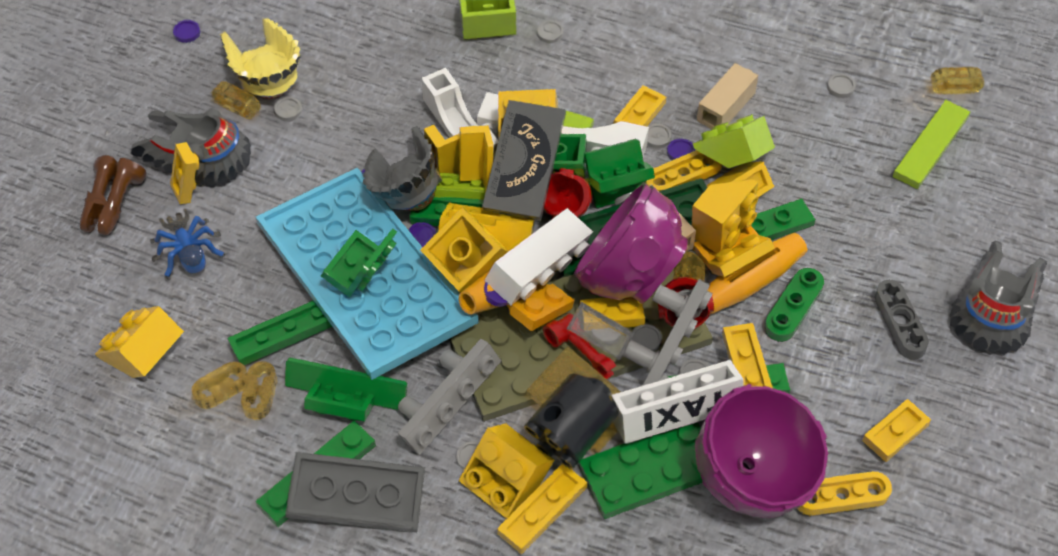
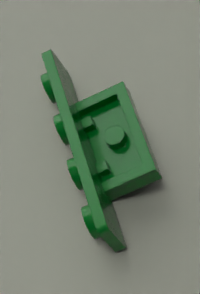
M291 357L286 361L285 385L309 391L304 399V409L316 411L320 414H331L353 421L365 422L374 405L399 410L400 401L407 396L408 384L406 381L382 376L371 380L368 374Z

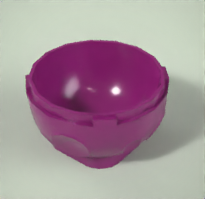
M642 183L608 220L578 263L574 276L579 279V284L588 289L592 294L617 300L633 297L641 304L646 302L676 267L687 249L688 239L682 235L681 219L673 202L659 193L653 185L648 186Z
M751 384L734 388L721 397L706 416L695 442L697 467L701 473L703 485L718 501L730 510L761 518H774L802 506L812 499L819 489L826 474L828 449L825 440L827 436L820 420H816L809 408L789 393L767 386H751ZM743 462L749 466L750 470L743 466Z

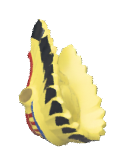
M263 18L266 44L256 49L248 50L243 54L225 31L220 34L222 38L220 39L227 54L228 66L232 69V73L241 80L245 93H251L265 99H276L284 95L293 86L298 76L296 69L301 56L299 54L298 41L293 40V35L287 34L286 29L283 30L282 26L278 27V23L270 21L269 18Z

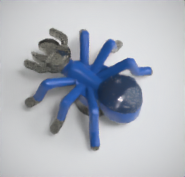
M183 209L184 218L181 213H176V220L168 216L166 218L167 223L164 222L163 218H159L163 228L176 233L172 235L158 230L156 237L150 239L151 244L159 243L161 237L174 241L159 243L157 253L151 258L155 262L161 258L164 248H175L167 256L168 266L164 274L166 279L170 278L173 271L175 255L178 256L179 262L187 272L199 273L202 271L206 264V258L201 245L207 246L213 254L222 258L225 257V253L216 249L210 240H198L203 233H207L213 238L221 237L220 232H213L208 226H204L209 223V219L205 218L202 220L199 216H195L187 231L185 228L190 218L187 209ZM197 224L203 226L192 235Z

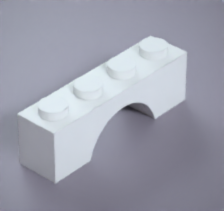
M446 68L421 78L423 100L449 138L459 134V127L479 126L465 106L459 85ZM490 130L491 137H492V141H493V161H494V157H495V153H496V149H497V145H498V140H497V138L495 137V135L492 133V131Z

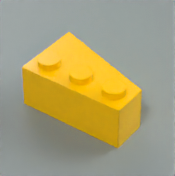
M448 203L440 216L439 222L440 230L463 207L508 251H511L533 234L535 220L483 211V208Z

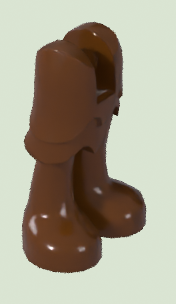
M103 155L95 159L93 164V171L96 175L91 193L87 190V197L85 198L84 208L80 217V229L83 232H92L98 222V232L101 235L108 236L120 218V208L129 184H142L147 172L141 165L129 159L120 158L117 163L112 156ZM110 180H114L106 201L104 195Z

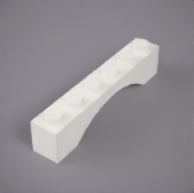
M487 92L477 115V124L479 126L485 123L489 125L490 130L497 139L498 94ZM621 121L596 128H571L563 126L561 134H586L587 152L636 138L640 141L644 157L649 127Z

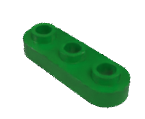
M803 268L795 274L767 316L765 332L769 338L774 341L784 342L794 336L822 292L824 277L819 271L813 268ZM777 321H783L786 324H779Z

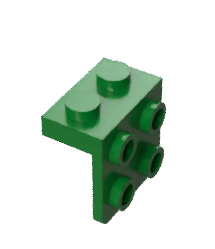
M392 228L378 246L355 230L324 269L320 277L349 298L356 289L362 292L397 243L393 241V238L397 231Z

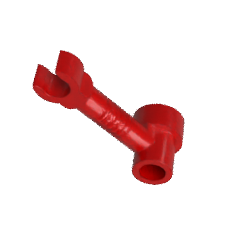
M569 313L560 320H553L543 327L544 337L550 345L559 347L564 342L570 341L591 362L592 367L603 380H607L614 375L612 371L616 367L614 361L604 354H600L577 332L580 324L573 314Z

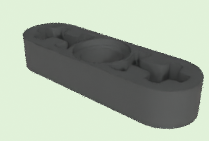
M890 279L880 282L876 290L875 302L900 354L911 360L921 358L925 354L929 340L903 286L899 282ZM903 314L909 319V323L899 324L894 320L893 316ZM909 338L911 339L913 344H907Z

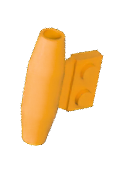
M752 226L744 227L732 249L739 246L743 238L752 234L758 235V233ZM792 233L772 242L775 248L726 277L718 275L710 283L707 290L713 293L714 311L710 312V314L744 301L781 277L808 252L803 238L797 233ZM696 241L693 251L710 269L708 263L716 259L717 253Z
M489 272L483 274L459 294V304L465 313L472 315L499 307L490 304L486 300L484 280ZM553 283L551 285L545 284L544 286L538 284L536 290L526 300L520 298L512 305L507 304L511 316L530 331H533L572 310L575 300ZM488 284V285H487V290H488V292H489V291H494V289H492V287Z

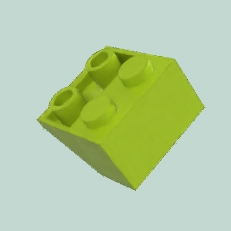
M458 0L464 39L516 34V8L514 0Z
M753 114L736 120L737 122L731 124L726 122L717 125L712 130L701 133L702 139L693 143L695 150L727 168L754 161L774 149L775 145L765 117L761 116L754 119Z

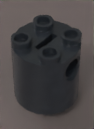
M572 373L566 377L529 419L524 428L539 441L536 444L539 449L550 457L554 454L564 466L573 470L617 419L619 413L617 407L609 398L612 394L611 390L601 380L595 377Z

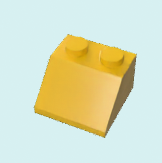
M463 207L420 250L460 293L483 274L489 272L493 264L509 252Z

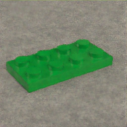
M698 422L626 444L624 443L581 459L578 466L585 481H587V485L604 520L703 483L701 473L697 467L695 442L701 430Z

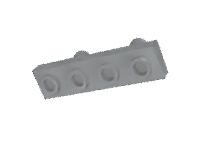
M699 279L691 295L686 297L660 284L652 301L676 313L678 318L662 350L654 352L631 340L623 354L624 357L647 369L646 372L649 374L642 386L668 378L663 373L669 363L675 366L683 349L678 347L683 335L690 338L698 322L692 318L698 307L702 310L705 309L713 294L707 291L710 284Z
M480 339L464 358L449 349L443 352L439 360L440 364L451 373L425 403L421 404L410 396H406L400 401L399 411L410 418V420L398 434L417 454L420 455L431 444L433 439L501 362V359L488 342Z

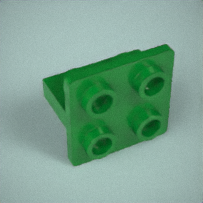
M636 138L584 154L593 202L597 208L615 203L617 198L633 192L642 183L646 184L647 180L655 178L653 167L643 160L640 141Z

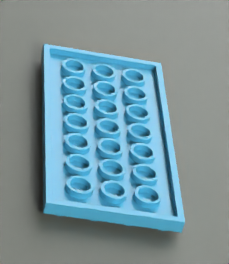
M355 168L256 216L258 226L365 372L373 380L478 323V315H470L462 310L459 304L460 293L420 251L422 246L387 203L372 195L366 189V186L363 184L365 179L358 168ZM392 228L397 231L393 238V241L397 243L362 292L356 289L349 298L320 277L324 269L355 230L378 246Z

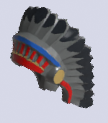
M210 108L205 113L182 114L168 110L165 112L157 110L151 111L148 118L154 122L176 126L170 136V140L167 141L154 135L149 139L134 143L130 152L135 157H142L143 162H153L155 168L162 167L166 173H172L175 145L187 142L192 153H195L199 160V169L195 172L196 183L199 186L208 184L213 187L216 184L224 186L228 180H235L237 174L243 172V168L250 164L251 143L234 122L224 119L216 109Z
M416 126L411 128L415 154H409L408 157L389 165L382 154L374 148L366 159L367 162L364 167L366 172L363 174L365 178L363 184L372 195L386 201L392 209L406 211L424 209L433 200L437 185L443 181L440 173L435 168L432 144H429L420 128Z
M993 241L989 252L983 255L981 262L977 265V269L974 270L965 289L951 304L952 309L949 316L951 317L950 326L956 328V335L964 337L966 343H971L978 351L988 350L991 353L998 351L1004 355L1010 351L1017 352L1021 346H1024L1028 337H1031L1032 315L1034 314L1035 305L1039 297L1038 293L1044 280L1043 271L1046 268L1047 261L1040 257L1033 264H1030L1024 278H1019L1008 271L999 269L1003 257L1002 243Z

